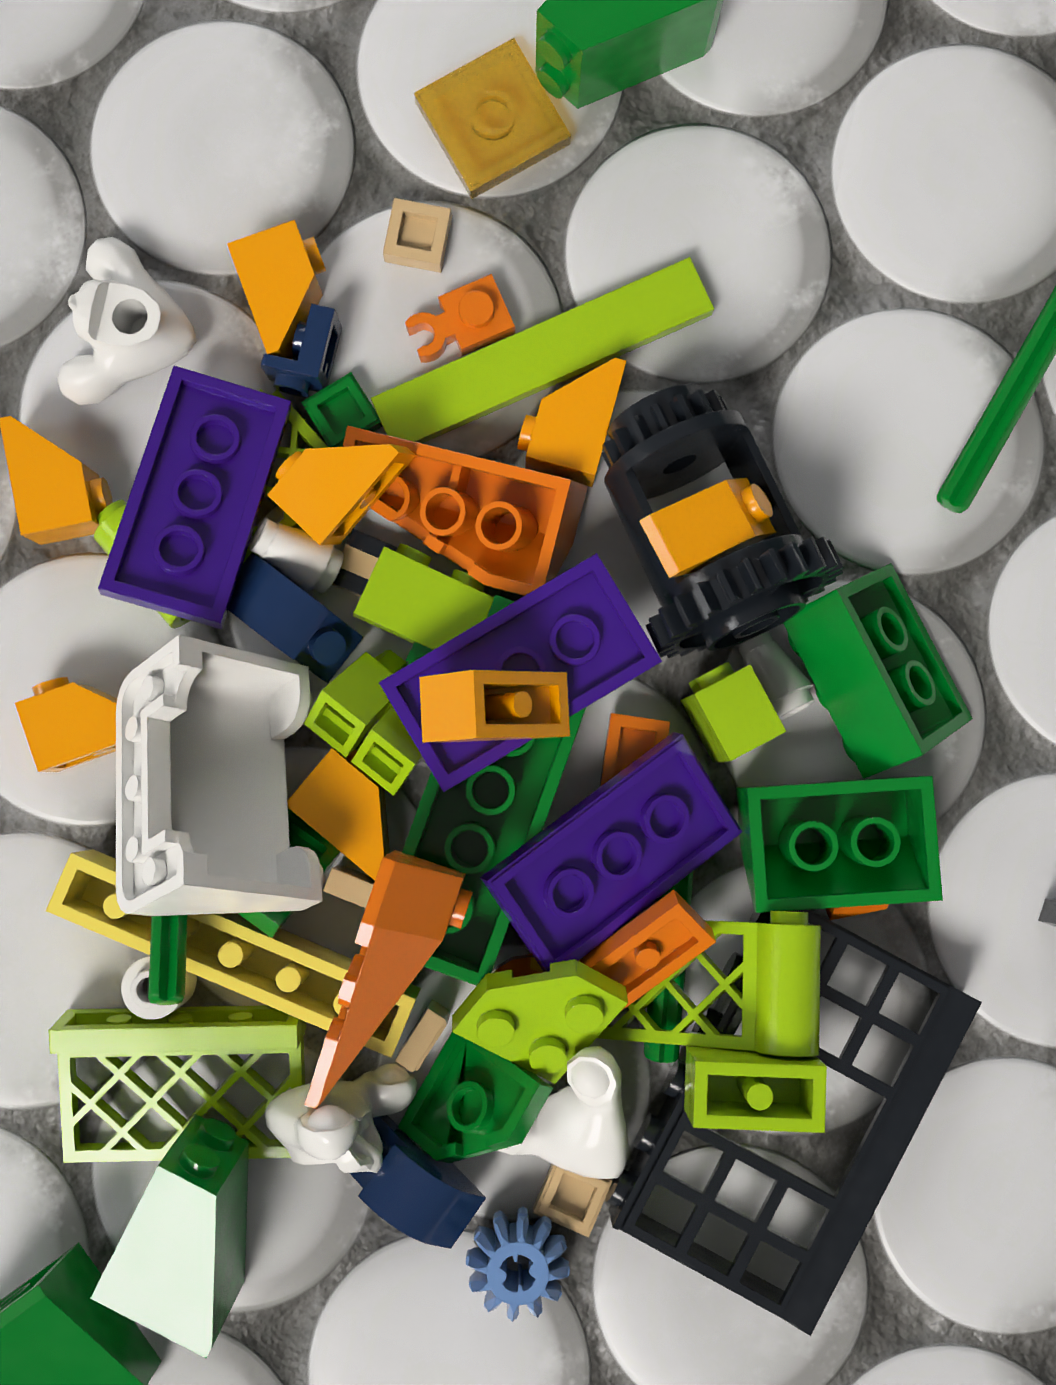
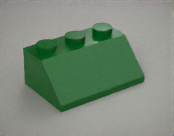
M892 563L808 603L800 613L783 623L788 632V641L791 648L801 657L815 684V692L819 702L829 711L842 736L844 750L848 757L856 763L863 779L924 755L973 719Z
M903 776L736 787L738 825L742 830V833L739 834L740 848L754 912L763 913L770 911L943 901L933 776Z

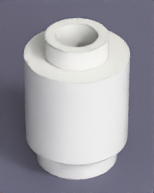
M150 955L134 962L127 969L121 983V994L125 1005L133 1014L144 1019L153 1020L169 1015L191 998L196 988L197 975L186 971L185 996L182 1003L174 1005L152 1004L148 999Z

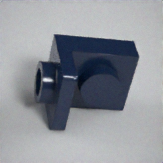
M311 303L307 322L299 321L294 334L292 352L293 356L298 357L297 361L263 354L260 366L268 379L274 382L273 387L289 395L307 397L309 390L319 392L328 386L342 331V326L335 309Z

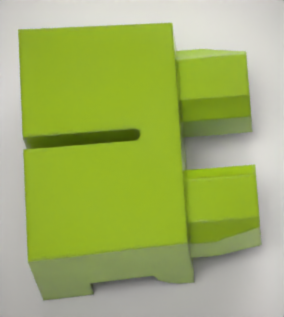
M390 649L375 658L367 652L362 654L322 689L303 724L344 757H347L360 744L365 734L370 730L351 762L394 796L423 757L379 684L380 681L407 666L406 661Z

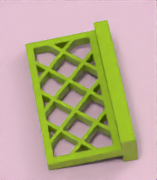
M268 1005L179 1007L169 1015L153 1020L138 1017L128 1008L68 1009L48 1030L50 1054H57L63 1163L161 1161L193 1116L197 1114L202 1117L212 1106L237 1128L235 1130L237 1136L242 1137L245 1135L249 1139L247 1140L249 1141V1159L291 1158L288 1150L278 1139H269L254 1123L265 1113L267 1106L274 1098L289 1088L293 1089L305 1085L304 1032L307 1028L306 1022ZM289 1053L290 1075L276 1089L251 1067L262 1054ZM238 1054L250 1055L245 1060H243ZM180 1055H190L185 1062L178 1057ZM202 1055H218L235 1070L216 1090L190 1068ZM141 1056H157L174 1071L156 1091L130 1069ZM96 1057L114 1074L95 1093L77 1076L76 1058ZM118 1057L130 1058L125 1063H123ZM240 1077H243L266 1098L247 1118L222 1096ZM179 1078L183 1079L205 1099L204 1103L188 1119L162 1098ZM119 1079L145 1101L128 1120L123 1118L101 1098ZM78 1098L85 1103L79 1110ZM151 1107L176 1129L164 1142H150L134 1127ZM90 1109L116 1131L106 1143H80L79 1120ZM123 1137V1138H124L125 1140H127L128 1142H118V1141Z

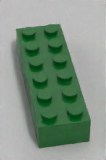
M495 595L487 618L515 601ZM586 708L569 717V737L534 738L445 792L441 789L433 773H430L402 852L465 873L461 888L471 891L473 894L461 929L449 925L443 941L423 967L476 986L486 974L492 973L510 921L480 877L543 830Z

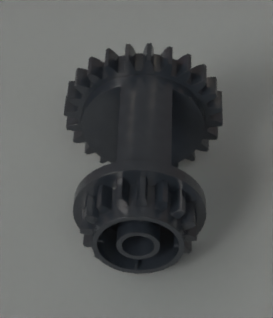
M692 383L665 388L631 405L617 416L609 426L608 435L611 440L602 445L604 449L602 455L609 468L604 478V484L661 605L658 609L659 614L648 619L650 623L645 625L661 658L664 656L672 658L678 654L682 657L696 649L698 652L706 648L709 651H718L760 636L796 616L806 607V602L809 601L808 597L825 591V586L836 582V577L843 574L842 569L844 567L830 539L826 540L825 537L814 540L813 537L803 540L743 415L738 411L728 410L721 395H718L716 390L713 389L704 394L699 385ZM725 462L733 479L747 478L750 484L758 485L765 493L773 511V515L769 520L776 533L763 539V541L744 547L708 564L685 579L683 575L669 578L639 522L653 513L647 499L663 495L687 485Z

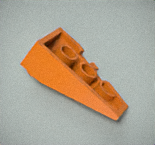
M347 425L343 447L393 444L408 447L416 455L371 507L372 510L423 541L422 544L437 554L445 556L466 570L468 575L483 585L525 596L557 576L573 546L588 486L570 479Z
M397 850L382 858L355 939V943L362 945L359 954L355 953L348 972H346L338 995V1004L342 1006L338 1017L334 1016L326 1034L305 1106L318 1109L441 944L448 926L461 929L473 892L461 888L465 873Z

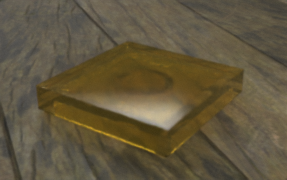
M514 38L414 93L417 107L471 199L571 144L570 132Z

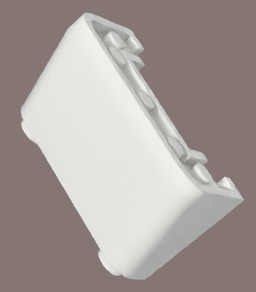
M178 635L125 677L120 687L116 704V897L121 911L125 914L142 916L281 912L305 910L323 901L324 872L316 853L307 847H290L284 739L294 734L303 725L313 707L308 666Z

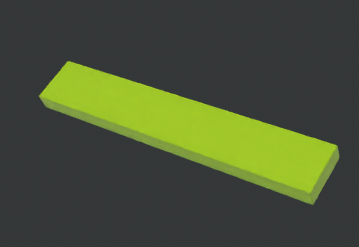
M688 257L373 396L371 401L386 435L423 444L606 363L613 358H617L710 317L714 307L691 258Z

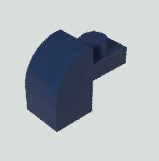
M253 552L242 565L228 610L291 659L296 660L301 665L308 666L309 671L328 684L363 639V636Z
M388 1115L373 1117V1123L382 1141L383 1162L382 1167L377 1173H350L363 1188L358 1197L379 1217L407 1236L425 1244L451 1249L486 1197L453 1163L435 1161L428 1153L422 1152Z

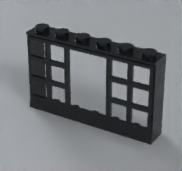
M808 909L793 910V912H809L808 923L811 925H821V930L835 937L820 965V997L822 996L859 1016L839 1057L820 1047L819 1056L817 1057L831 1069L884 1097L834 1196L712 1129L693 1128L684 1110L686 1062L678 1059L669 1071L663 1085L662 1092L668 1095L657 1116L650 1113L643 1121L634 1142V1147L639 1149L629 1170L624 1169L618 1178L613 1179L605 1201L611 1204L608 1209L614 1229L627 1233L782 1318L811 1336L982 1002ZM753 912L749 922L770 923V912ZM847 945L886 965L866 1006L827 985ZM734 952L722 971L727 977L743 962V953L741 955ZM899 973L938 993L918 1033L879 1013ZM743 975L734 983L741 993L743 991ZM727 992L719 997L714 1008L709 1007L703 1013L720 1034L734 1035L742 1021V1009ZM695 1022L692 1032H704ZM873 1024L911 1044L891 1085L852 1065ZM684 1131L723 1151L703 1192L663 1171ZM736 1159L775 1180L755 1220L716 1200ZM656 1184L695 1204L681 1234L641 1213ZM788 1187L827 1208L807 1248L768 1228ZM708 1212L747 1232L733 1262L694 1242ZM760 1241L800 1261L785 1291L746 1270Z

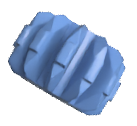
M524 1206L518 1209L517 1222L509 1223L507 1216L498 1210L493 1215L495 1231L488 1227L478 1226L474 1232V1240L479 1247L467 1250L466 1265L475 1270L469 1278V1287L472 1292L487 1291L484 1298V1307L488 1312L496 1309L502 1302L507 1303V1317L513 1322L519 1315V1305L527 1304L530 1313L538 1318L543 1312L541 1296L549 1300L558 1301L562 1295V1290L557 1280L566 1278L570 1274L569 1261L561 1257L567 1249L565 1237L563 1235L549 1236L552 1225L551 1219L547 1216L539 1218L533 1226L529 1225L528 1209ZM518 1255L528 1258L529 1267L523 1270L520 1263L518 1264V1271L507 1268V1258L513 1256L514 1262L518 1261Z

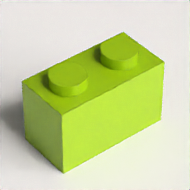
M400 543L396 551L384 546L354 610L353 616L412 644L415 641L434 650L485 620L494 597L483 593L486 585H483L467 573L454 569L449 577L429 567L432 560L430 556Z
M729 661L689 682L694 694L680 700L713 763L732 761L787 732L751 664L734 672Z
M686 1046L684 1110L693 1128L825 1133L827 1066L817 1056H778L758 1053L756 1051Z

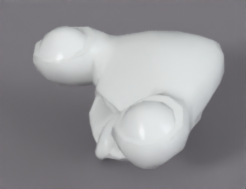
M114 237L97 239L88 248L86 271L93 280L83 283L79 291L72 294L68 299V305L73 311L76 333L94 348L93 355H79L65 362L61 366L57 378L63 396L79 405L100 403L127 382L152 375L175 364L188 355L197 341L194 327L184 311L144 269L136 251Z
M600 1046L585 1047L567 1061V1072L556 1084L543 1078V1081L553 1087V1090L523 1143L498 1151L510 1155L538 1156L561 1169L583 1177L614 1179L622 1174L628 1160L629 1143L621 1100V1070L613 1055Z
M387 1063L379 1066L375 1071L364 1073L354 1081H338L318 1109L305 1106L311 1083L281 1093L267 1106L265 1110L266 1126L288 1150L292 1162L302 1165L336 1163L344 1173H377L382 1167L383 1146L380 1135L373 1123V1117L391 1115L403 1110L412 1102L416 1093L417 1082L413 1073H408L403 1066L397 1063Z

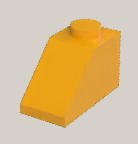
M295 219L227 243L267 354L291 360L293 358L292 347L296 327L299 321L307 322L311 303L318 305L323 296L316 275L326 271L314 236L303 240Z
M619 358L609 360L542 398L536 417L526 414L517 449L527 452L525 469L570 479L585 486L593 487L603 450L602 445L605 443L626 360Z
M12 416L1 417L0 428L20 535L40 545L93 535L99 526L97 516L104 508L113 503L112 494L104 477L99 478V475L85 464Z
M393 444L309 448L303 452L297 451L289 456L276 472V478L279 481L267 495L319 545L340 544L416 455L408 447Z
M747 478L724 480L649 514L639 521L669 578L694 573L728 554L758 543L776 533L769 520L773 515V511L767 496L758 485L750 484Z
M468 670L419 677L422 743L570 736L567 672Z
M60 677L32 687L34 696L15 703L38 772H60L116 752L117 698L92 686L74 682L69 683L68 677Z
M331 748L287 800L288 808L375 880L382 858L390 853L385 789L351 762L358 751L357 749H354L347 757H344L336 749Z

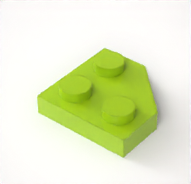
M576 959L550 963L549 972L514 977L512 970L488 973L452 1015V1032L556 1084L567 1072V1061L585 1047H589L628 1004L626 986Z

